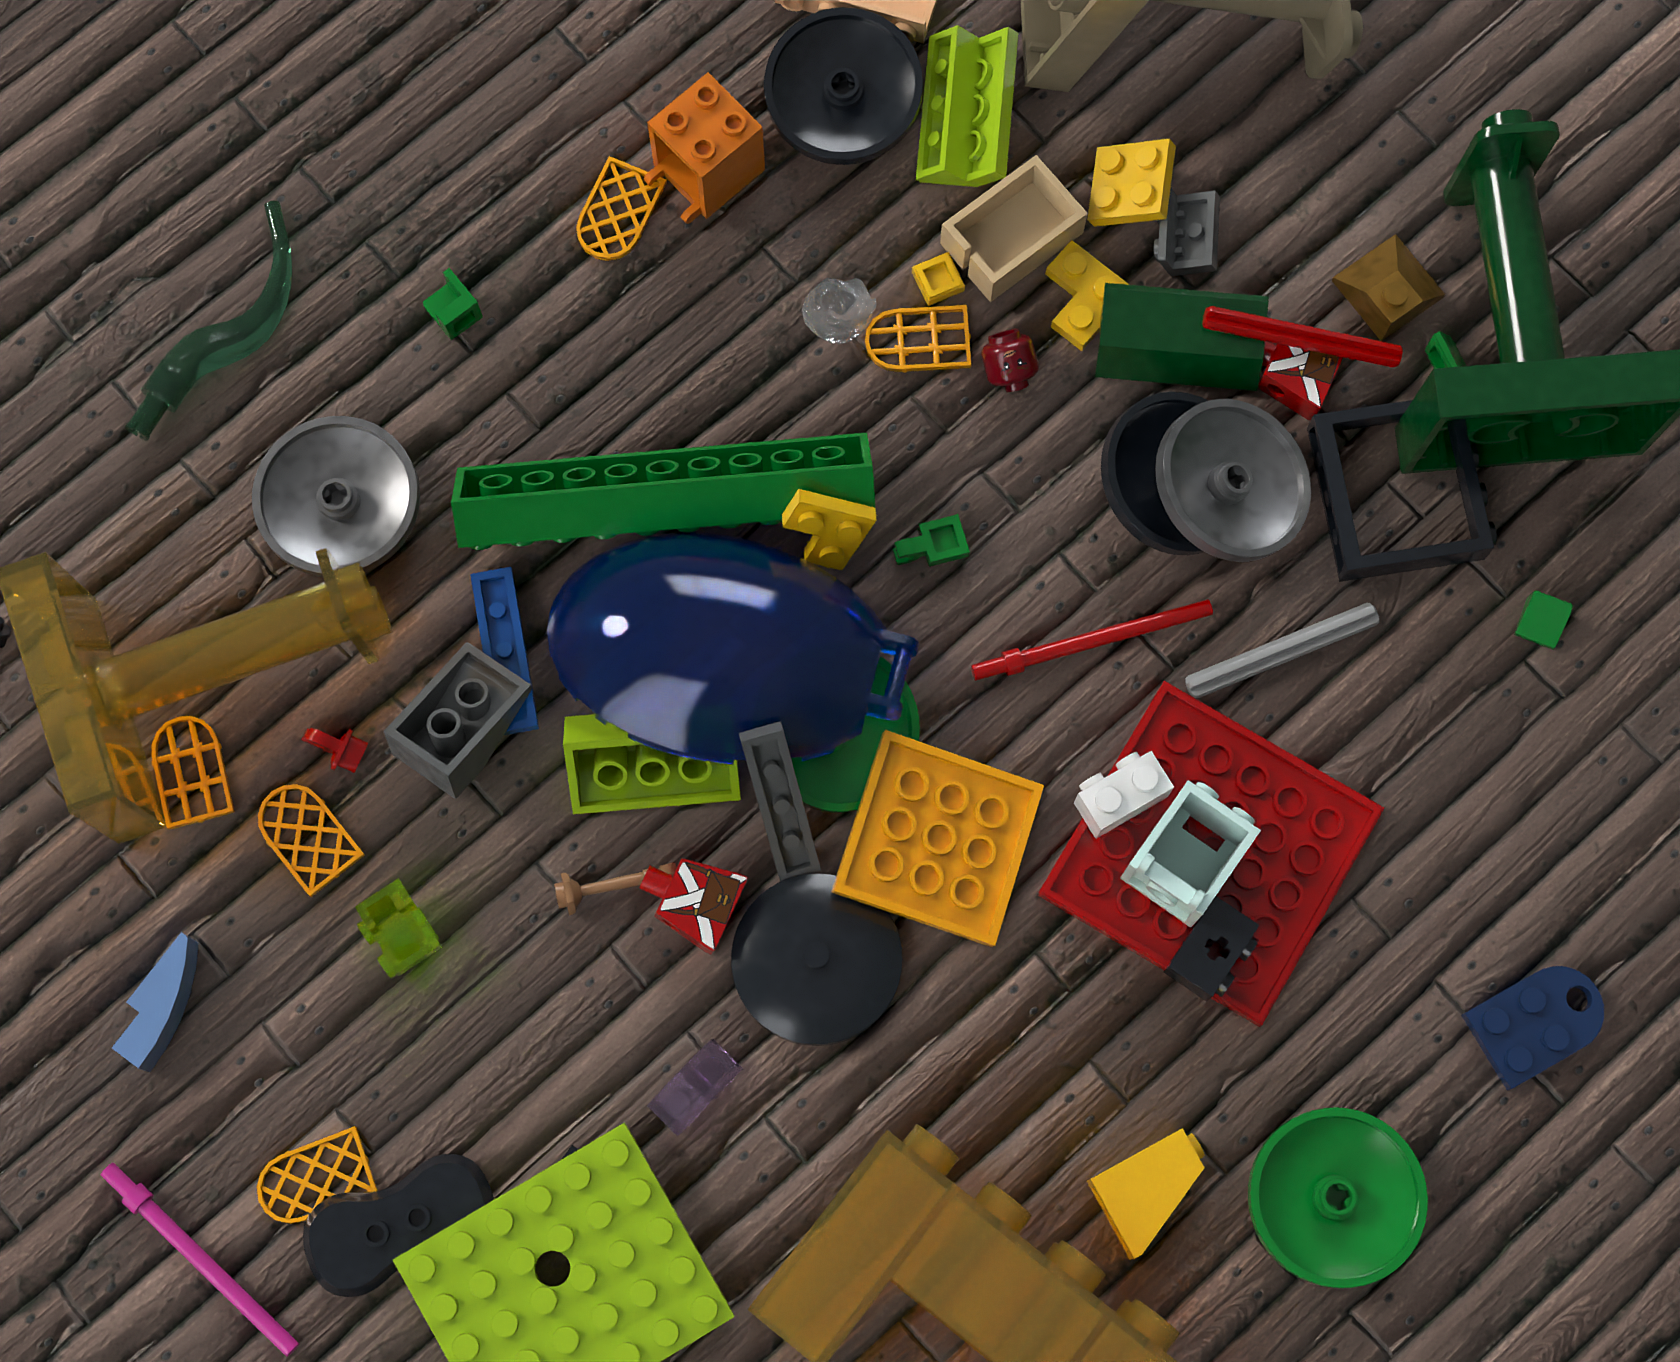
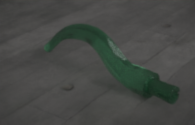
M269 201L264 204L274 252L271 271L260 297L243 315L229 321L196 329L183 337L165 355L141 388L142 393L146 397L130 421L125 425V428L133 435L137 436L140 434V439L148 441L166 411L176 412L198 379L249 356L267 342L277 328L287 306L292 282L291 249L279 201Z

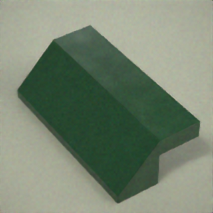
M1105 283L1095 377L1257 391L1264 357L1265 341L1205 329L1202 325L1203 315L1207 307L1215 306L1267 317L1269 296Z

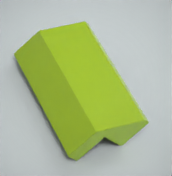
M957 25L929 36L916 170L917 181L921 183L979 187L1006 177L1019 35L1015 30L1006 27L979 38Z

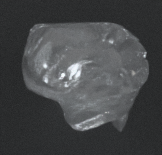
M826 278L808 293L802 307L803 319L809 329L820 338L831 344H844L858 337L861 331L866 329L876 308V298L871 299L865 285L858 278L849 281Z

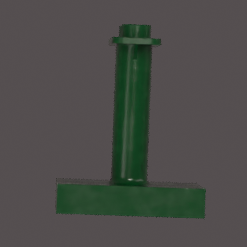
M1512 109L1495 113L1482 122V129L1474 135L1447 183L1443 196L1445 204L1450 206H1475L1500 364L1437 368L1431 371L1394 428L1401 474L1457 470L1448 431V425L1452 419H1465L1470 444H1475L1478 450V468L1642 455L1680 416V349L1565 358L1534 178L1559 139V127L1553 121L1533 122L1532 114L1527 110Z

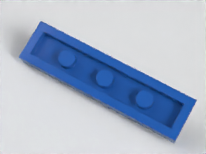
M512 567L470 574L483 653L531 684L532 687ZM533 687L504 735L539 729Z

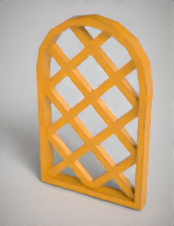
M609 156L578 218L576 226L577 236L584 251L595 259L605 261L620 259L629 254L641 239L648 220L667 184V179L659 177L657 182H654L651 186H644L641 176L645 177L648 173L647 171ZM616 166L630 172L619 176ZM611 167L614 178L603 181ZM636 177L640 188L626 192L622 181ZM617 183L621 195L607 199L603 188ZM658 188L652 201H650L647 191ZM599 191L603 201L592 205ZM642 193L647 205L632 209L628 198ZM624 200L628 211L614 216L610 204ZM606 207L610 218L596 223L592 211ZM647 211L639 226L635 215ZM586 215H588L591 225L582 228L583 221ZM631 217L635 228L621 233L617 221ZM613 224L617 235L603 240L598 228ZM594 230L598 242L586 245L581 234ZM635 235L630 244L626 246L624 238ZM619 240L623 250L608 254L605 245ZM601 247L603 253L596 252L593 249Z
M297 784L283 785L271 791L262 801L258 812V827L267 845L274 850L310 897H313L365 856L326 806L325 801L311 789ZM287 791H302L300 804L285 803ZM308 793L316 799L320 806L306 805ZM281 794L280 802L272 801L275 796ZM267 806L279 807L277 822L264 821ZM285 808L299 809L297 824L282 823ZM305 810L320 811L318 826L303 825ZM326 813L338 828L324 827ZM265 827L276 828L274 842L269 837ZM281 829L296 830L294 845L279 843ZM302 830L317 832L315 847L300 845ZM323 832L338 834L335 849L321 847ZM343 835L356 851L341 849ZM279 849L293 850L291 864ZM299 851L314 852L312 867L297 866ZM320 853L335 854L333 869L318 868ZM340 855L353 856L339 867ZM297 872L311 873L309 887ZM317 873L329 875L315 886Z
M351 1127L292 1151H286L284 1154L268 1162L260 1173L257 1184L258 1201L264 1212L276 1221L289 1224L306 1221L309 1214L292 1218L296 1207L311 1213L324 1200L325 1196L336 1195L328 1191L335 1176L349 1182L344 1193L351 1192L354 1185L368 1190L367 1192L378 1191L357 1127ZM348 1135L342 1148L329 1143L332 1140ZM353 1138L355 1139L360 1156L347 1151ZM319 1146L313 1159L300 1154ZM325 1147L339 1153L333 1168L319 1162ZM344 1156L359 1162L352 1177L338 1171ZM290 1157L285 1170L274 1166L283 1159ZM296 1158L311 1164L304 1179L290 1174ZM363 1166L370 1185L357 1180ZM316 1167L330 1173L323 1188L309 1182ZM270 1170L282 1175L275 1190L263 1186L266 1175ZM287 1178L301 1184L294 1200L280 1194ZM306 1187L320 1193L313 1208L299 1202ZM263 1192L272 1195L268 1205L264 1200ZM277 1198L291 1204L285 1218L279 1217L271 1211Z

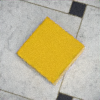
M949 252L912 267V274L928 306L965 290V285Z

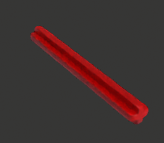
M1215 306L1207 307L1203 315V327L1214 331L1392 368L1399 366L1402 359L1403 348L1392 343Z

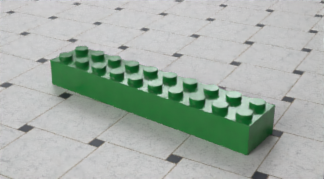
M867 432L459 467L456 471L451 499L458 548L470 547L473 550H484L493 545L510 543L521 547L528 546L535 541L545 540L566 543L576 538L591 536L597 539H610L618 534L626 533L648 536L656 534L660 530L677 529L681 532H692L700 527L719 526L729 529L736 528L742 523L753 522L774 525L782 522V514L798 489L876 508L873 465Z

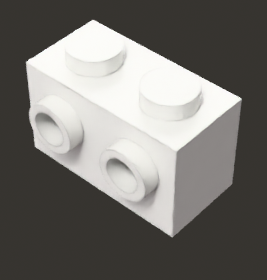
M1152 751L1141 757L1138 752H1134L1116 764L1118 769L1116 772L1105 778L1101 773H1098L1079 785L1082 791L1078 793L1074 804L1096 839L1164 800L1173 790V784Z

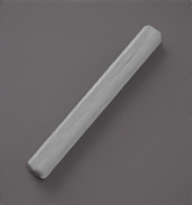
M1365 603L1188 675L1185 678L1187 690L1195 699L1213 693L1374 627L1379 623L1378 612L1371 603Z

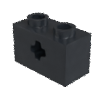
M1215 896L1163 973L1206 1002L1215 993L1222 997L1236 977V975L1230 972V969L1238 957L1246 961L1258 944L1259 940L1253 935L1258 929L1259 924ZM1216 942L1222 946L1223 949L1219 953L1224 955V957L1219 956L1212 960L1207 956L1210 949L1206 948L1205 945L1210 947Z

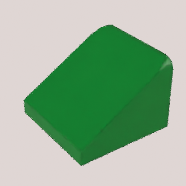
M1440 331L1434 333L1425 348L1433 368L1466 366L1453 339Z
M1533 591L1526 599L1514 635L1554 650L1572 612L1573 604L1540 591Z

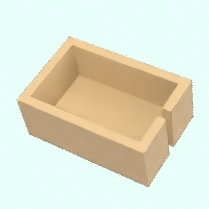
M1035 155L942 224L940 244L949 252L950 256L962 270L969 266L968 277L984 296L992 302L1063 249L1071 240H1075L1082 235L1088 213L1042 160Z

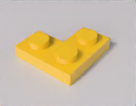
M1071 240L1046 268L1045 275L1073 296L1068 304L1052 320L1051 328L1079 350L1083 351L1100 331L1105 283L1129 284Z
M802 489L797 490L782 514L783 528L812 534L804 548V562L838 570L844 569L877 521L876 508Z

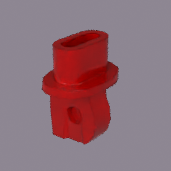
M307 728L301 739L332 754L330 769L335 770L339 766L355 773L368 746V742L352 736L353 730L350 728L340 740L314 728Z

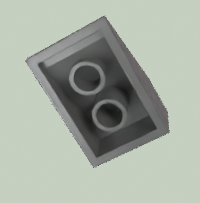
M466 642L383 731L391 753L456 799L483 770L532 690L531 684Z

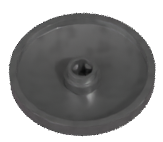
M1215 399L1194 406L1176 419L1161 440L1156 457V482L1160 499L1176 528L1185 538L1202 551L1228 561H1255L1265 558L1286 546L1301 530L1309 512L1311 501V482L1307 464L1292 435L1277 419L1266 411L1240 400Z
M349 416L321 417L300 424L288 431L273 444L262 459L252 488V508L255 522L262 537L273 552L291 567L306 574L324 578H344L359 575L387 561L400 549L415 525L420 505V488L417 473L402 445L390 433L378 425Z

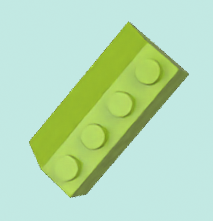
M733 703L565 717L563 748L573 814L741 800Z

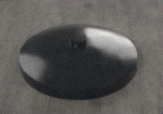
M841 7L826 9L813 13L795 23L781 36L774 46L764 75V93L767 110L776 130L782 138L803 155L816 161L834 165L867 162L894 148L913 126L922 101V69L911 42L898 27L887 19L873 12L857 8Z
M1172 391L1148 396L1129 407L1117 418L1110 428L1103 445L1101 478L1104 492L1112 511L1121 524L1135 538L1147 546L1167 554L1195 555L1204 551L1192 544L1176 528L1160 499L1156 482V457L1161 440L1171 424L1194 406L1208 400L1190 393Z
M819 873L799 875L785 879L767 889L757 897L744 913L738 924L732 944V974L737 992L744 1006L752 1017L766 1030L796 1044L827 1046L838 1044L860 1035L875 1024L885 1013L896 994L900 982L903 961L902 946L897 927L891 915L885 910L832 893L831 891L836 879L835 875Z

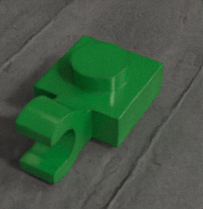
M958 514L919 524L918 537L894 542L895 548L893 549L897 565L907 564L926 556L929 567L966 558L970 553Z

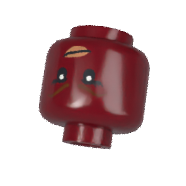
M1019 329L1001 331L989 336V343L981 351L989 383L995 386H1004L1006 392H1014L1028 387V379L1034 377L1039 370L1031 337L1020 334Z

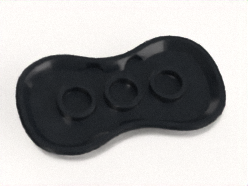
M442 1154L427 1159L399 1183L376 1192H348L330 1196L312 1210L304 1224L303 1244L309 1267L318 1283L326 1291L343 1297L365 1295L378 1288L398 1270L393 1259L493 1201L494 1197L490 1185L482 1170L471 1159L462 1155Z

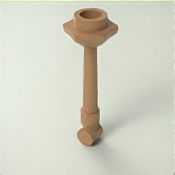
M669 863L659 866L658 869L673 875L677 866L676 863ZM643 869L639 873L582 886L577 881L571 879L569 874L561 873L562 882L554 884L559 909L567 907L569 915H573L582 900V896L639 886L648 869Z

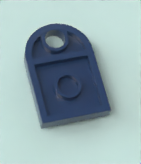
M1552 966L1533 973L1463 1013L1461 1016L1508 1091L1590 1044L1602 1027L1604 1004L1598 988L1586 975L1569 967ZM1571 988L1582 990L1587 997V1006L1581 1012L1573 1010L1567 1003L1566 995Z

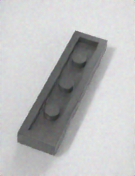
M781 721L739 733L780 882L795 876L821 871Z

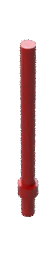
M1209 599L1027 650L1020 651L1018 648L1001 652V657L971 665L974 680L977 681L1002 673H1006L1007 676L1024 672V667L1211 616L1213 615L1212 605Z

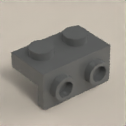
M1170 189L1167 219L1157 220L1160 225L1159 238L1154 241L1155 259L1170 276L1217 271L1220 196L1215 190L1176 195L1173 189Z

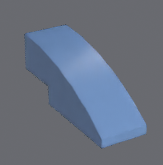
M182 932L127 1000L126 1003L137 1010L139 1014L112 1047L113 1050L138 1069L151 1072L167 1049L190 997L196 971L199 943Z

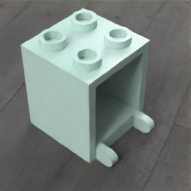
M1188 780L1120 879L1191 928L1206 911L1261 830L1254 826L1255 820L1247 812L1238 807H1233L1231 810L1217 800L1219 795L1212 788L1201 782H1197L1195 785ZM1189 816L1225 840L1217 852L1182 828Z

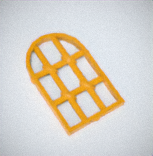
M967 305L898 308L880 313L872 319L866 329L865 346L868 356L877 366L894 372L906 373L909 371L971 368V334L969 333ZM963 312L964 323L937 325L936 313ZM930 314L931 323L920 326H903L902 315ZM896 316L897 325L874 328L884 318ZM946 330H964L965 344L939 345L938 333ZM931 331L932 344L929 343V346H904V335H908L907 333ZM897 333L898 345H895V348L871 349L869 343L870 335ZM966 350L967 362L940 363L939 354H943V351ZM933 352L932 364L906 365L905 356H909V353ZM899 354V365L887 364L878 359L876 355Z
M179 716L165 722L156 732L151 749L152 766L156 775L167 829L170 830L197 822L202 823L208 819L234 813L221 752L222 745L214 729L204 720L193 716ZM180 722H188L194 748L180 751V748L176 747L172 726ZM195 723L201 724L209 730L213 743L202 745V742H199ZM167 732L171 754L158 757L159 742L162 735ZM215 749L221 776L210 779V776L206 775L202 752ZM193 755V758L196 757L201 781L187 785V781L184 782L179 758ZM170 761V764L174 765L178 787L165 791L159 763ZM223 783L228 808L214 811L209 786ZM200 788V792L203 791L208 813L192 817L186 792ZM177 794L178 798L181 797L185 819L172 823L166 797Z

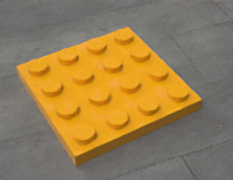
M885 730L882 733L831 892L990 947L995 946L1044 785Z

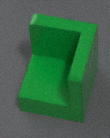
M448 268L442 272L447 284L424 300L423 306L452 341L483 318L476 299L453 271Z

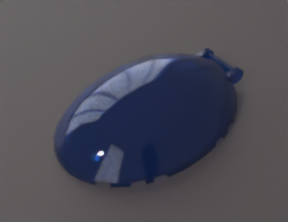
M695 532L651 535L621 543L594 556L575 570L561 586L551 606L547 626L549 654L559 673L560 681L576 702L580 699L595 713L597 720L604 725L609 722L628 733V738L651 748L691 759L734 765V760H746L739 733L781 721L791 758L801 757L802 761L831 754L834 752L835 747L862 734L866 715L885 720H898L903 711L900 699L912 657L917 655L919 649V642L915 638L888 631L873 609L853 590L835 576L811 562L759 542L733 536ZM887 653L894 655L884 696L873 694L872 691L882 654Z

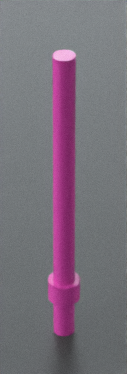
M114 1162L102 1171L101 1176L123 1197L122 1203L134 1215L140 1213L286 1357L295 1351L300 1343L152 1200L154 1195L142 1183L136 1185Z

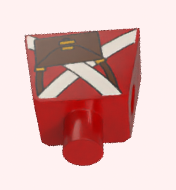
M1265 341L1262 366L1266 367V370L1258 387L1261 391L1311 421L1313 415L1318 414L1343 357L1281 344L1275 345Z
M681 858L673 875L649 865L639 889L662 899L654 917L711 955L717 947L748 877Z

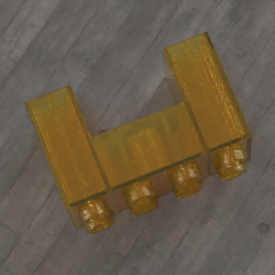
M918 1124L913 1127L903 1142L890 1131H885L747 1309L811 1362L829 1361L889 1281L989 1362H1177L1167 1354V1351L1180 1335L1172 1325L1137 1299L1133 1302L1125 1299L1115 1312L1093 1295V1291L1106 1274L1065 1241L1061 1240L1059 1244L1054 1242L1045 1255H1043L1018 1235L1032 1215L1000 1188L988 1182L973 1199L948 1179L946 1175L959 1160V1157L944 1143Z

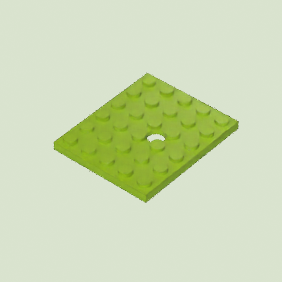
M626 1122L393 1259L394 1264L449 1362H661L735 1317L734 1312ZM556 1251L567 1257L570 1263V1273L567 1280L561 1285L548 1286L539 1280L536 1274V1263L543 1253Z

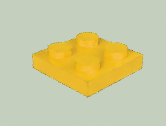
M1171 139L1097 147L1087 218L1094 227L1167 219L1176 145Z

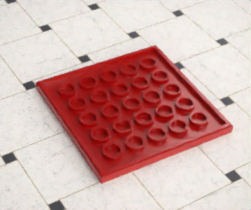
M1163 681L1108 776L1118 770L1116 764L1126 756L1138 752L1141 757L1152 751L1173 784V790L1164 800L1097 839L1082 818L1037 895L1165 970L1194 925L1190 928L1120 879V877L1186 782L1189 780L1195 785L1197 782L1206 784L1219 795L1217 799L1219 802L1231 810L1233 807L1244 810L1254 818V826L1261 830L1216 895L1259 924L1258 929L1253 935L1259 942L1246 961L1238 957L1230 969V972L1236 975L1224 995L1220 997L1215 993L1211 998L1261 1027L1385 808L1168 682ZM1191 816L1182 826L1184 830L1216 852L1225 841ZM1215 942L1210 947L1205 945L1206 948L1210 949L1207 953L1210 959L1215 960L1219 956L1224 957V955L1219 953L1223 949L1220 944Z

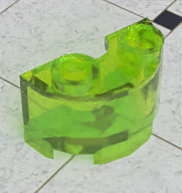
M399 878L355 906L362 918V921L357 923V926L370 945L376 941L380 945L383 954L378 956L377 959L391 979L396 975H402L443 948L437 940L439 938L420 907L416 906Z

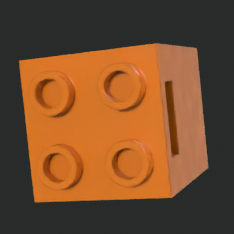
M709 72L647 122L655 167L645 175L644 181L651 186L654 182H657L659 177L663 178L665 176L692 204L681 215V219L686 224L691 223L700 214L706 219L709 218L765 171L763 127Z

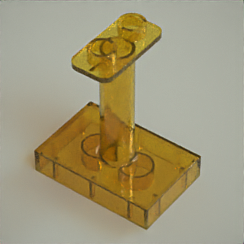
M328 548L316 551V556L325 582L115 656L97 599L47 552L1 567L0 588L68 812L118 844L166 827L165 817L133 717L350 640L368 664L378 662L379 657L373 639L392 633V628L380 594L375 585L370 587L360 562L341 568Z

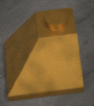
M1396 234L1338 273L1331 280L1380 341L1390 336L1446 295Z

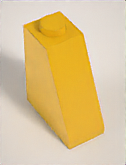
M1183 1128L1087 1180L1129 1260L1135 1259L1144 1253L1204 1169L1200 1159L1205 1157L1200 1143L1192 1133L1187 1136Z

